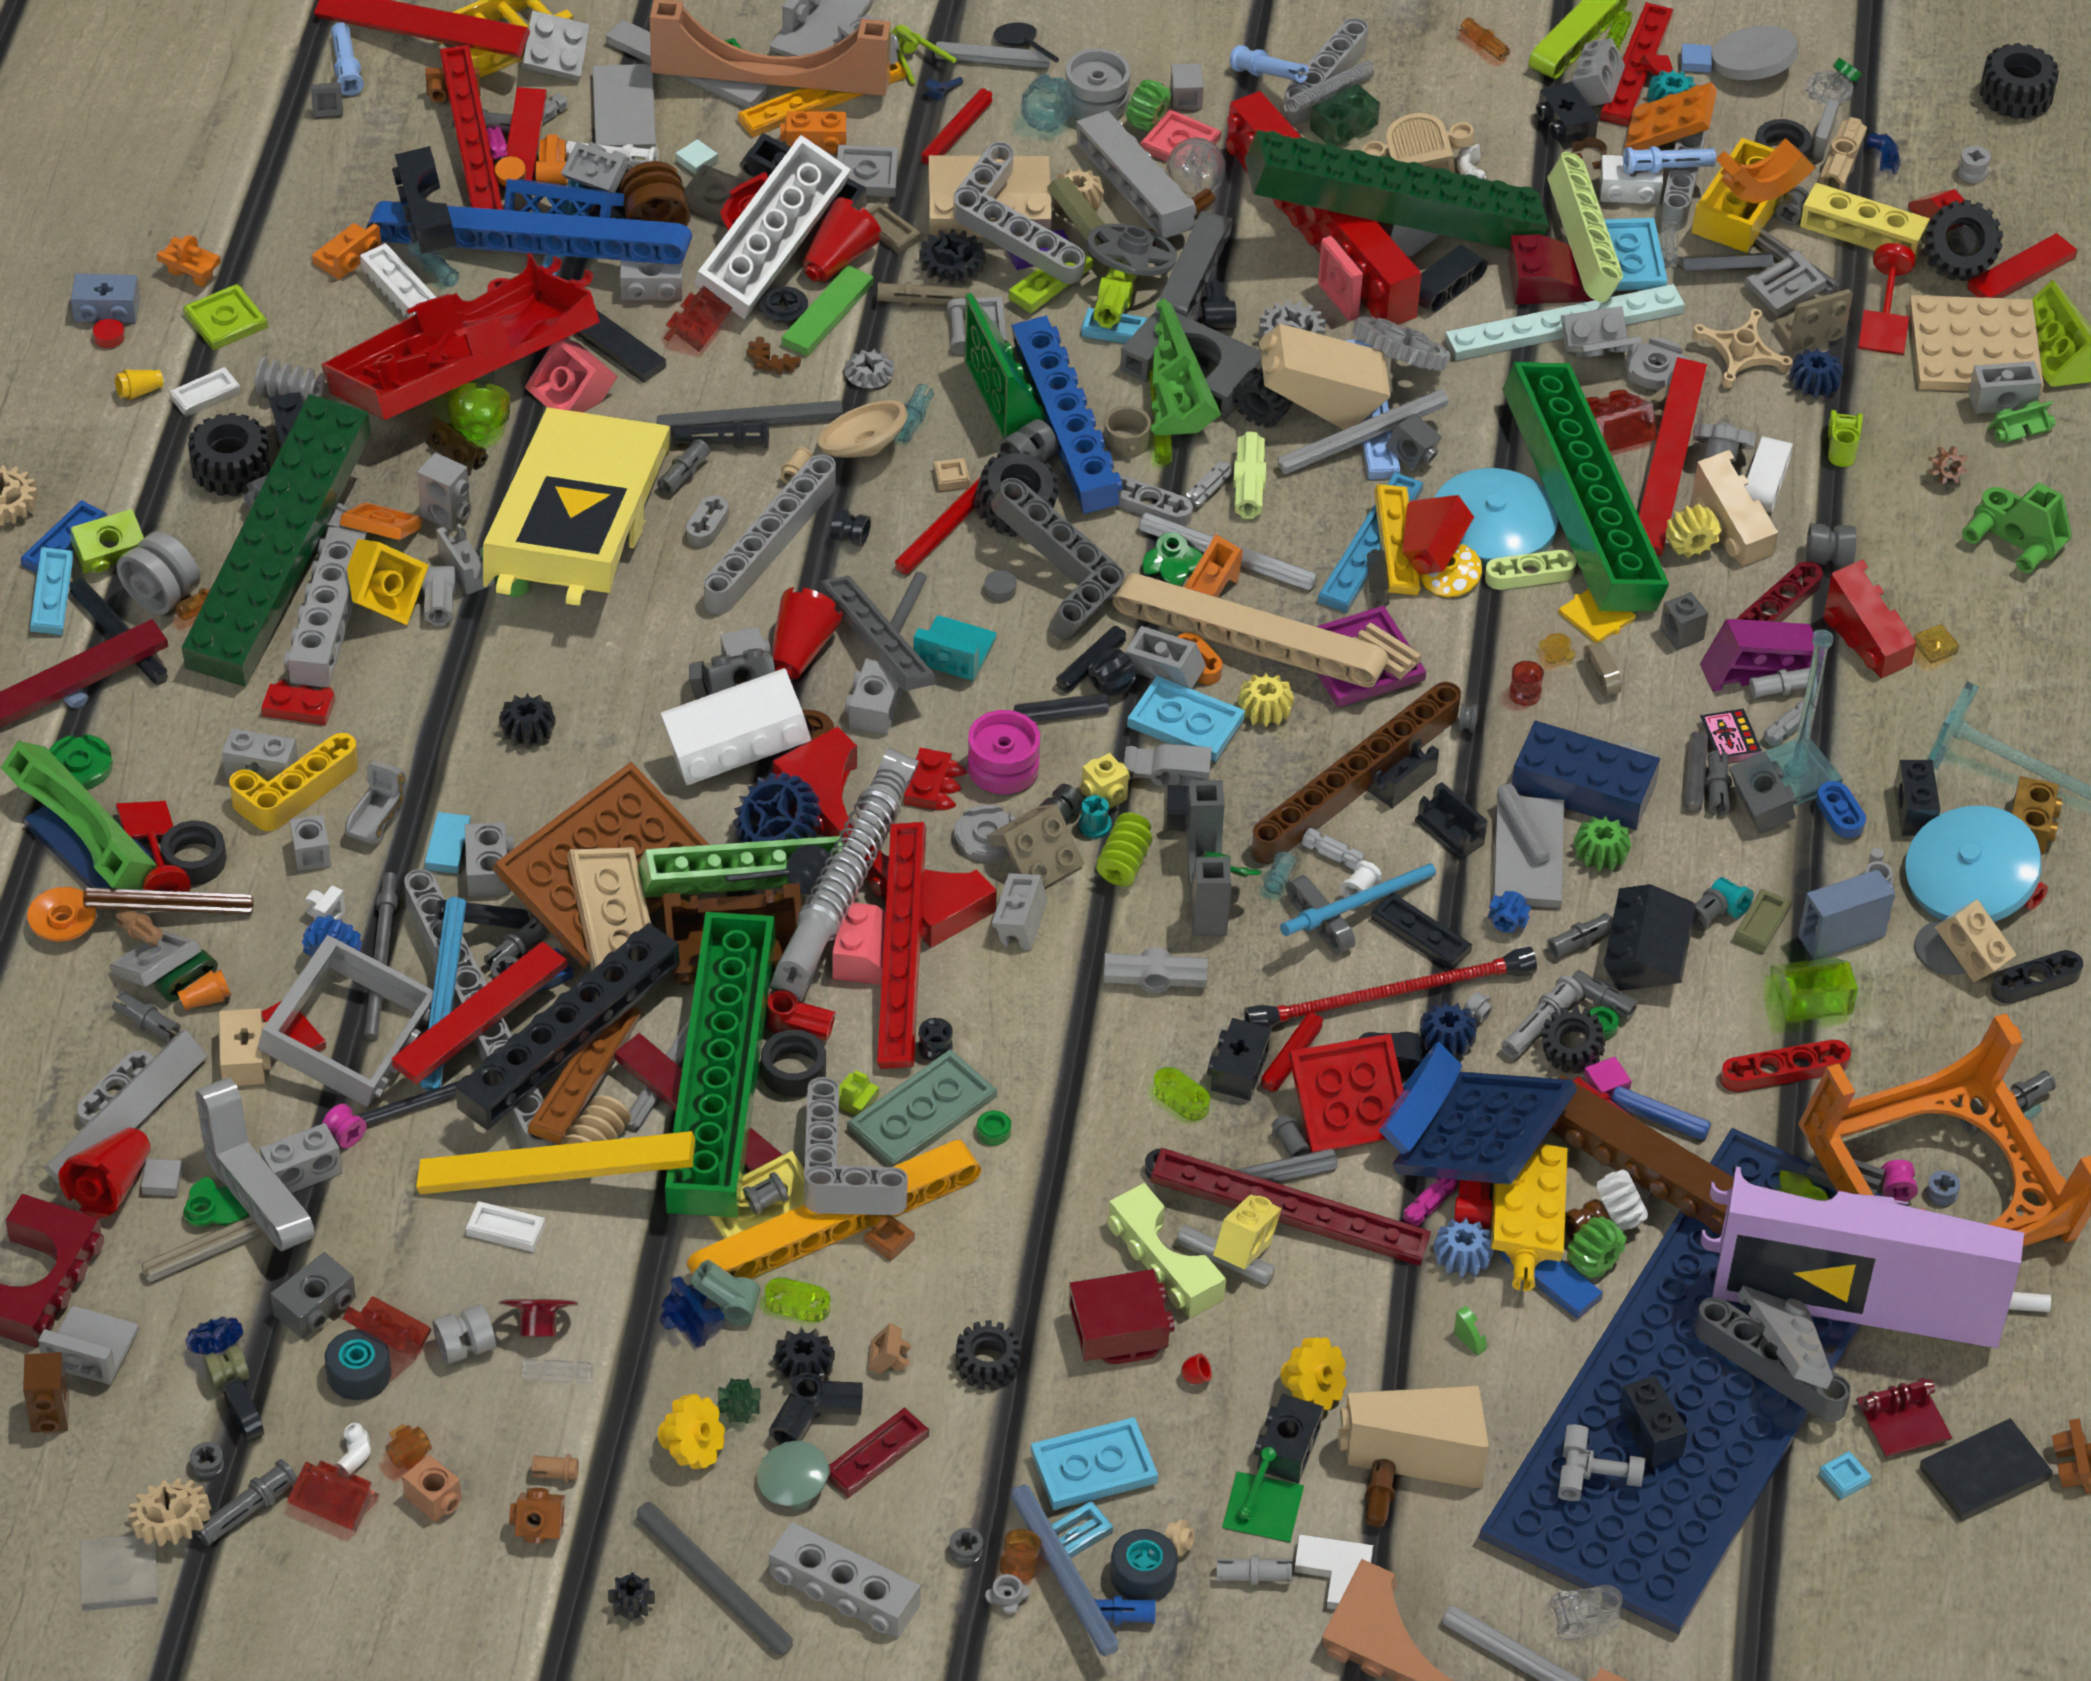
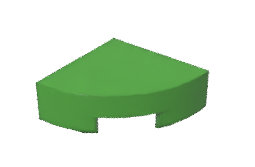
M1464 1306L1456 1312L1454 1334L1478 1356L1487 1350L1486 1336L1484 1334L1480 1337L1473 1323L1478 1320L1469 1307Z

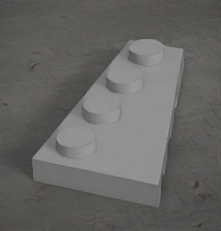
M1742 1286L1737 1296L1738 1300L1743 1305L1749 1304L1751 1306L1750 1317L1754 1322H1762L1766 1327L1763 1335L1768 1342L1778 1347L1776 1353L1795 1379L1827 1389L1833 1379V1375L1807 1306L1796 1299H1788L1787 1301Z

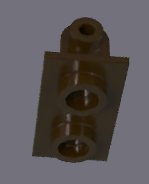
M433 417L426 442L427 445L440 455L467 466L468 476L471 475L473 465H483L487 461L488 455L485 448L477 446L472 441H468L467 437L456 430L450 422L445 423L438 417Z

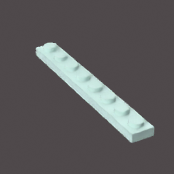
M1674 284L1610 297L1605 303L1595 300L1446 331L1444 341L1454 360L1459 361L1563 339L1561 315L1623 306L1625 325L1682 314L1684 313L1685 303Z

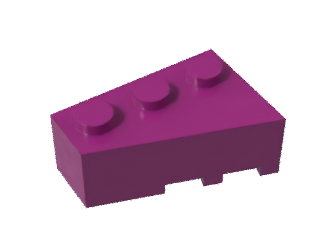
M1726 619L1700 662V666L1712 692L1722 690V685L1740 682L1741 687L1747 686L1751 678L1777 674L1778 670L1785 669L1787 672L1813 667L1823 651L1810 624Z

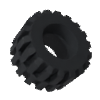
M2014 43V45L2005 44L2002 48H1995L1993 53H1989L1984 65L1980 85L1982 101L1988 104L1992 111H1998L2002 116L2008 115L2015 119H2018V117L2028 119L2030 116L2037 117L2041 115V112H2046L2053 102L2059 75L2057 62L2053 61V57L2050 54H2045L2044 50L2036 49L2033 45L2029 44L2027 46L2021 45V43Z
M1958 200L1953 201L1948 206L1945 205L1940 208L1927 224L1924 230L1925 235L1922 237V244H1925L1923 253L1924 257L1928 256L1929 261L1927 263L1930 267L1935 266L1938 269L1936 273L1939 275L1946 274L1950 280L1960 278V281H1966L1970 277L1975 278L1985 272L1997 259L2003 245L2001 243L2003 230L1999 231L2000 222L1998 218L1994 220L1992 217L1994 212L1990 209L1986 211L1982 208L1984 204L1979 202L1971 204V200H1964L1962 203H1958ZM1958 224L1966 225L1975 231L1979 239V249L1974 255L1967 257L1959 256L1949 249L1946 243V232L1951 226Z
M221 413L215 415V418L212 419L208 417L203 420V424H197L194 427V432H191L189 435L188 449L193 479H196V483L200 487L204 486L205 491L209 493L215 491L217 495L224 496V494L236 496L240 492L248 493L249 490L246 484L267 476L271 470L266 430L263 426H259V421L256 419L249 420L247 415L236 416V413L222 415Z
M1010 450L1009 454L1003 451L998 453L997 458L991 457L982 470L974 497L976 498L974 504L975 508L979 509L978 515L980 519H986L985 524L989 528L996 527V532L1002 535L1003 532H1008L1011 537L1017 536V532L999 518L991 507V501L1005 479H1019L1052 508H1054L1058 497L1059 484H1057L1058 477L1056 473H1051L1052 467L1049 463H1042L1043 458L1038 455L1032 457L1030 456L1031 452L1024 451L1023 454L1018 453L1017 450Z

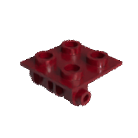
M1922 1377L1914 1383L1907 1385L1900 1383L1898 1387L1892 1385L1887 1390L1880 1392L1870 1391L1868 1395L1856 1398L1885 1457L1952 1440V1436L1930 1394L1935 1393V1385L1931 1379L1926 1380Z

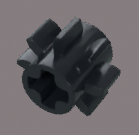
M634 1572L622 1578L616 1577L615 1589L608 1590V1602L613 1604V1615L621 1614L623 1617L628 1618L629 1621L642 1615L647 1617V1604L655 1603V1591L650 1590V1579H642L635 1575Z

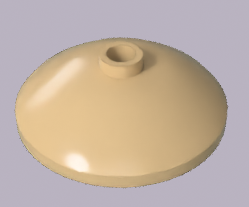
M895 400L877 401L857 407L828 424L820 433L818 444L822 452L833 457L859 458L876 455L902 430L907 420L908 412L903 403Z

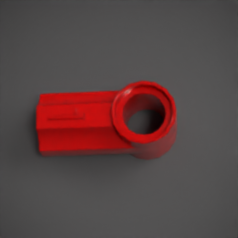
M778 990L771 993L768 997L766 1026L774 1034L785 1030H803L813 1034L818 1039L827 1041L833 1029L836 1012L799 1002L792 992Z
M1459 1180V1194L1456 1196L1454 1220L1457 1223H1462L1466 1217L1469 1224L1473 1225L1480 1221L1482 1230L1490 1229L1492 1199H1489V1182Z

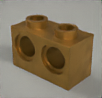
M2020 776L2011 814L2021 819L2031 829L2037 839L2040 853L2045 854L2047 842H2054L2057 833L2058 823L2052 822L2053 817L2059 818L2063 799L2057 798L2059 784Z

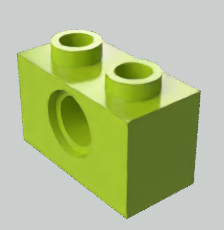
M133 509L73 526L70 532V541L83 574L91 571L93 573H100L107 570L111 565L117 564L124 554L136 548L139 542L144 539ZM110 540L115 542L117 545L112 548L104 547L101 543Z

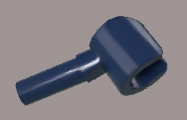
M958 77L943 83L929 79L925 85L930 89L924 95L940 101L947 90L963 84V79Z

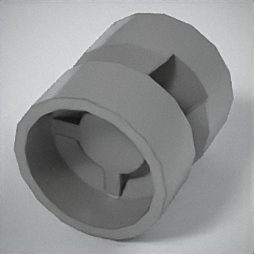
M482 1304L462 1310L460 1317L449 1314L432 1321L438 1349L447 1365L466 1359L470 1351L478 1355L496 1348L493 1328Z

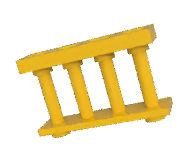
M479 0L453 11V13L494 21L505 18L510 24L527 28L528 25L520 18L517 12L530 7L533 11L553 15L541 3V0ZM568 9L554 14V16L574 20L573 15ZM470 48L474 68H479L480 78L522 61L523 52L521 57L518 58Z

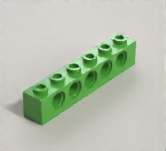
M840 836L646 849L638 864L644 895L646 898L660 897L663 894L669 893L688 895L782 888L783 884H790L787 876L727 882L725 877L733 874L786 869L791 853L805 845H818L830 854V851L835 848L836 840L840 839ZM841 841L838 843V847H844Z

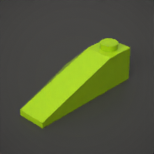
M2052 280L2032 298L2042 375L2052 387L2091 382V325L2057 282Z

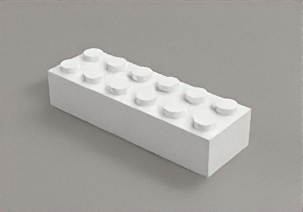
M800 135L699 269L694 285L745 320L846 184L851 169Z

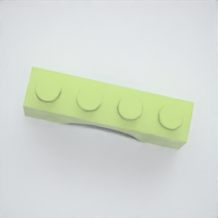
M1143 1183L1109 1201L1108 1226L1115 1236H1120L1127 1244L1128 1250L1135 1260H1140L1147 1270L1154 1269L1157 1283L1163 1282L1165 1291L1168 1293L1173 1306L1181 1309L1190 1319L1224 1300L1226 1278L1206 1255H1181L1169 1250L1161 1243L1157 1235L1163 1228L1165 1206L1150 1188Z

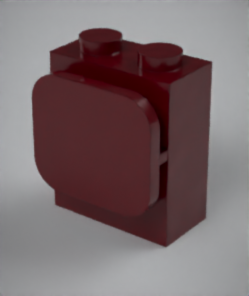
M1154 1269L1069 1282L1068 1304L1084 1361L1102 1359L1109 1364H1122L1151 1359L1158 1354L1160 1349L1168 1348L1169 1333L1175 1331L1174 1319L1171 1311H1165V1287L1163 1282L1157 1283Z

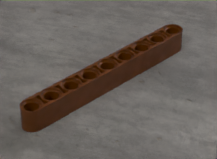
M1446 681L1434 685L1257 822L1253 828L1252 857L1262 864H1271L1278 861L1302 842L1308 828L1319 829L1368 790V786L1371 785L1374 773L1381 770L1382 775L1409 755L1412 744L1416 740H1422V748L1458 719L1460 688L1456 684Z

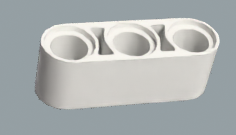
M1762 436L1747 477L1749 483L1745 488L1753 501L1759 499L1765 511L1772 513L1789 465L1793 443Z

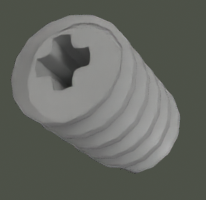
M267 357L261 358L254 380L256 392L259 396L265 398L300 392L303 404L308 394L322 398L325 385L323 372L315 378V370L309 368L305 376H303L304 370L300 365L296 366L292 373V365L288 362L280 370L279 360H274L269 367V359Z

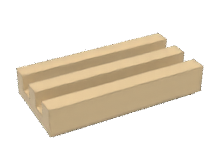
M1372 623L1366 626L1365 631L1361 630L1358 633V638L1353 637L1384 649L1389 657L1384 670L1400 680L1421 661L1420 653Z

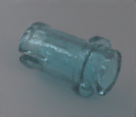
M1279 852L1275 856L1271 869L1263 877L1264 887L1268 892L1280 894L1286 890V884L1289 882L1288 878L1296 864V860L1291 854Z

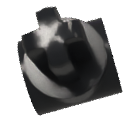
M1212 279L1210 283L1205 285L1207 300L1203 302L1202 306L1203 324L1214 330L1235 329L1237 322L1235 301H1230L1225 296L1223 283L1218 282L1217 279Z

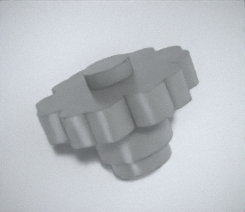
M1718 422L1715 425L1695 424L1693 440L1707 444L1705 458L1730 449L1734 456L1731 464L1736 463L1738 449H1754L1756 439L1755 433L1736 428V425Z

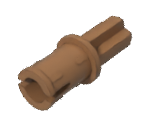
M118 910L115 917L118 919L116 923L127 930L128 935L132 939L142 940L152 947L158 945V941L163 938V932L153 925L149 916L139 914L135 910Z

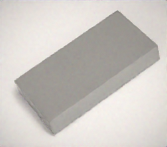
M1829 99L1826 102L1814 140L1812 157L1815 160L1823 161L1836 122L1839 101Z

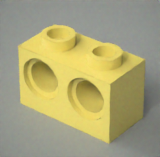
M1250 1194L1224 1218L1213 1256L1245 1270L1271 1245L1282 1208L1273 1205L1265 1197Z

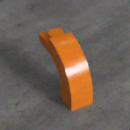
M1786 138L1766 158L1754 164H1740L1725 151L1716 158L1724 168L1720 172L1724 176L1721 181L1739 199L1750 203L1770 201L1782 196L1801 183L1816 168Z

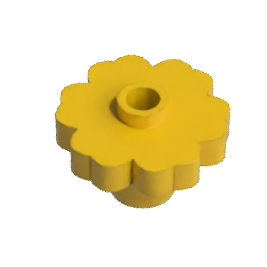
M1327 1337L1304 1338L1301 1347H1294L1289 1361L1283 1364L1280 1373L1281 1381L1287 1389L1291 1390L1293 1397L1324 1406L1323 1410H1330L1333 1401L1342 1399L1343 1391L1347 1384L1346 1378L1342 1374L1346 1368V1361L1342 1356L1341 1349L1338 1346H1331L1330 1340Z
M696 1393L683 1395L679 1399H675L672 1402L673 1412L666 1414L665 1421L658 1427L659 1443L664 1449L669 1450L670 1455L676 1459L680 1466L689 1465L692 1469L707 1468L710 1464H714L717 1461V1450H721L724 1447L725 1427L718 1421L720 1416L719 1408L713 1404L709 1397L700 1398Z

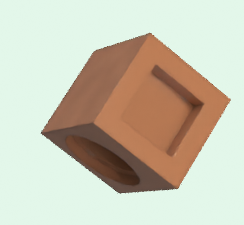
M430 1454L402 1476L404 1497L433 1522L438 1521L445 1514L452 1513L458 1507L460 1501H462L460 1479Z

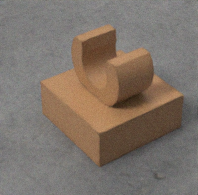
M889 1323L871 1340L868 1370L882 1374L889 1366L894 1370L902 1371L909 1365L910 1360L900 1356L911 1349V1345L907 1341L901 1340L902 1328Z

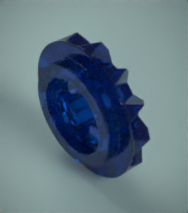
M222 1316L219 1319H210L206 1323H199L197 1328H193L188 1332L185 1342L188 1350L192 1353L202 1355L216 1354L233 1346L242 1337L244 1330L237 1318L231 1317L227 1319Z

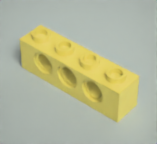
M1815 183L1804 203L1800 227L1874 251L1883 244H1902L1912 249L1915 253V258H1917L1924 245L1922 244V237L1925 235L1924 230L1930 218Z

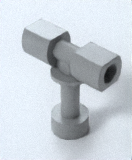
M1574 1424L1566 1426L1562 1456L1566 1458V1465H1563L1561 1469L1559 1498L1568 1501H1579L1583 1479L1590 1480L1591 1473L1626 1477V1485L1642 1486L1645 1458L1630 1456L1629 1463L1593 1458L1594 1451L1586 1450L1589 1428Z

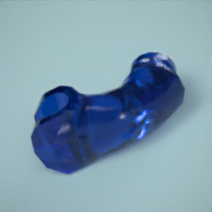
M1873 132L1869 134L1867 145L1871 148H1877L1882 153L1879 171L1891 169L1892 173L1896 175L1900 166L1899 147L1887 133L1879 135Z

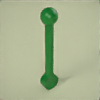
M1265 1447L1262 1450L1263 1461L1245 1504L1238 1509V1516L1241 1519H1249L1252 1515L1251 1506L1269 1463L1273 1462L1277 1456L1276 1451L1272 1447Z

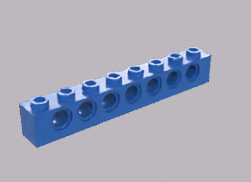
M1047 315L1012 324L1015 350L1029 384L1032 385L1036 401L1044 409L1045 423L1052 429L1057 438L1058 454L1083 514L1120 505L1118 491L1123 490L1120 475L1118 472L1113 473L1114 464L1109 451L1104 452L1103 450L1105 443L1101 430L1095 431L1094 429L1096 421L1091 408L1086 410L1087 400L1083 388H1077L1076 386L1078 385L1077 374L1074 367H1068V364H1070L1068 352L1065 346L1060 347L1059 345L1061 344V338L1057 326H1051Z

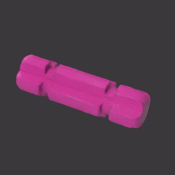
M498 126L495 129L490 127L487 129L490 149L494 159H498L500 156L505 158L508 155L502 129Z
M1437 1178L1435 1180L1437 1183H1432L1415 1199L1416 1203H1411L1404 1210L1403 1219L1405 1222L1418 1226L1425 1220L1424 1216H1429L1446 1199L1445 1196H1449L1456 1190L1458 1181L1456 1179Z

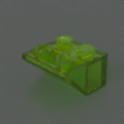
M1828 958L1770 965L1769 970L1786 1022L1853 1014L1858 986L1850 962L1839 958Z

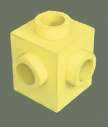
M1111 753L1098 759H1092L1082 766L1081 793L1086 798L1093 795L1100 796V799L1101 797L1105 798L1109 804V809L1126 801L1128 796V780L1130 779L1127 767L1122 762H1118Z

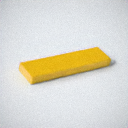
M1377 484L1374 489L1387 593L1418 595L1421 589L1419 574L1403 553L1406 512L1409 503L1407 487Z

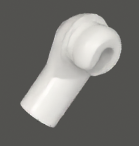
M359 1423L349 1424L343 1432L344 1437L347 1439L348 1452L335 1466L345 1477H349L368 1459L371 1453L369 1434Z

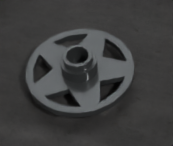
M1105 224L1092 229L1087 238L1089 252L1103 264L1121 272L1154 276L1169 272L1176 264L1177 252L1173 245L1165 238L1145 228L1128 224ZM1099 236L1105 243L1095 245V238ZM1153 242H1156L1165 250L1152 246ZM1148 263L1163 264L1161 266L1148 267Z

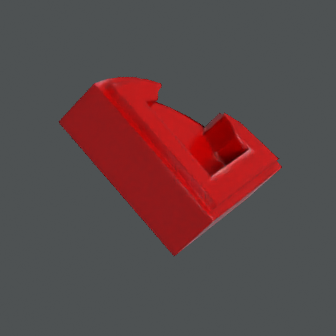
M1644 54L1640 58V63L1646 72L1650 70L1655 76L1659 75L1660 71L1670 73L1673 69L1668 55Z

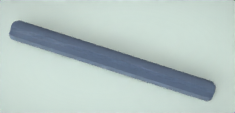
M1026 1484L1014 1487L1011 1490V1500L1099 1654L1106 1657L1118 1651L1117 1638L1030 1487Z

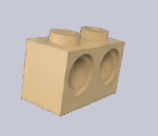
M1978 899L1958 909L1935 926L1973 983L1995 972L2016 956V953Z

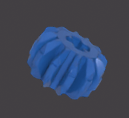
M328 915L326 918L317 916L303 934V951L310 955L311 958L327 935L361 951V934L353 930L352 924H346L342 919L336 920L331 915Z

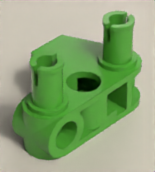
M2040 482L2022 497L2001 487L1988 488L1984 491L1981 502L1974 510L1975 518L1962 529L1963 538L1971 544H1977L1989 531L2023 549L2024 552L2017 557L2016 565L2019 570L2026 574L2032 573L2042 560L2053 559L2072 537L2063 495Z

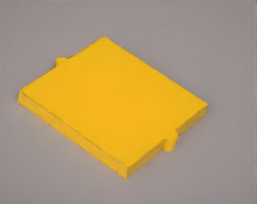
M1589 589L1580 595L1575 594L1573 600L1558 610L1561 616L1595 643L1602 642L1613 634H1619L1620 629L1636 618V615L1631 611H1599Z

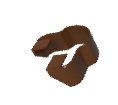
M1589 137L1585 138L1584 141L1572 144L1571 153L1583 150L1584 147L1598 148L1603 152V155L1607 153L1606 144L1597 138ZM1576 153L1581 159L1583 158L1581 153ZM1601 160L1592 162L1594 169L1601 168Z

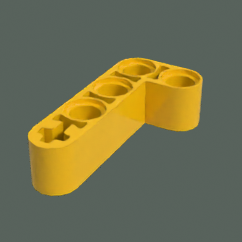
M336 733L330 736L269 782L252 770L244 769L233 773L229 779L233 808L263 831L279 829L357 771L358 756L355 738L348 733Z

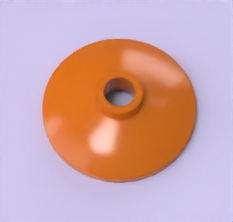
M57 887L41 893L32 901L28 908L27 918L31 930L36 935L49 941L62 942L76 939L85 934L93 926L97 913L96 908H85L83 906L82 890L73 887Z

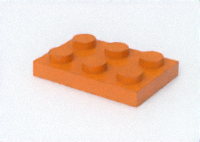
M1710 82L1701 86L1696 85L1689 90L1670 94L1662 99L1643 103L1634 108L1625 148L1632 147L1633 150H1648L1651 146L1657 147L1708 130L1717 94V89L1713 83Z

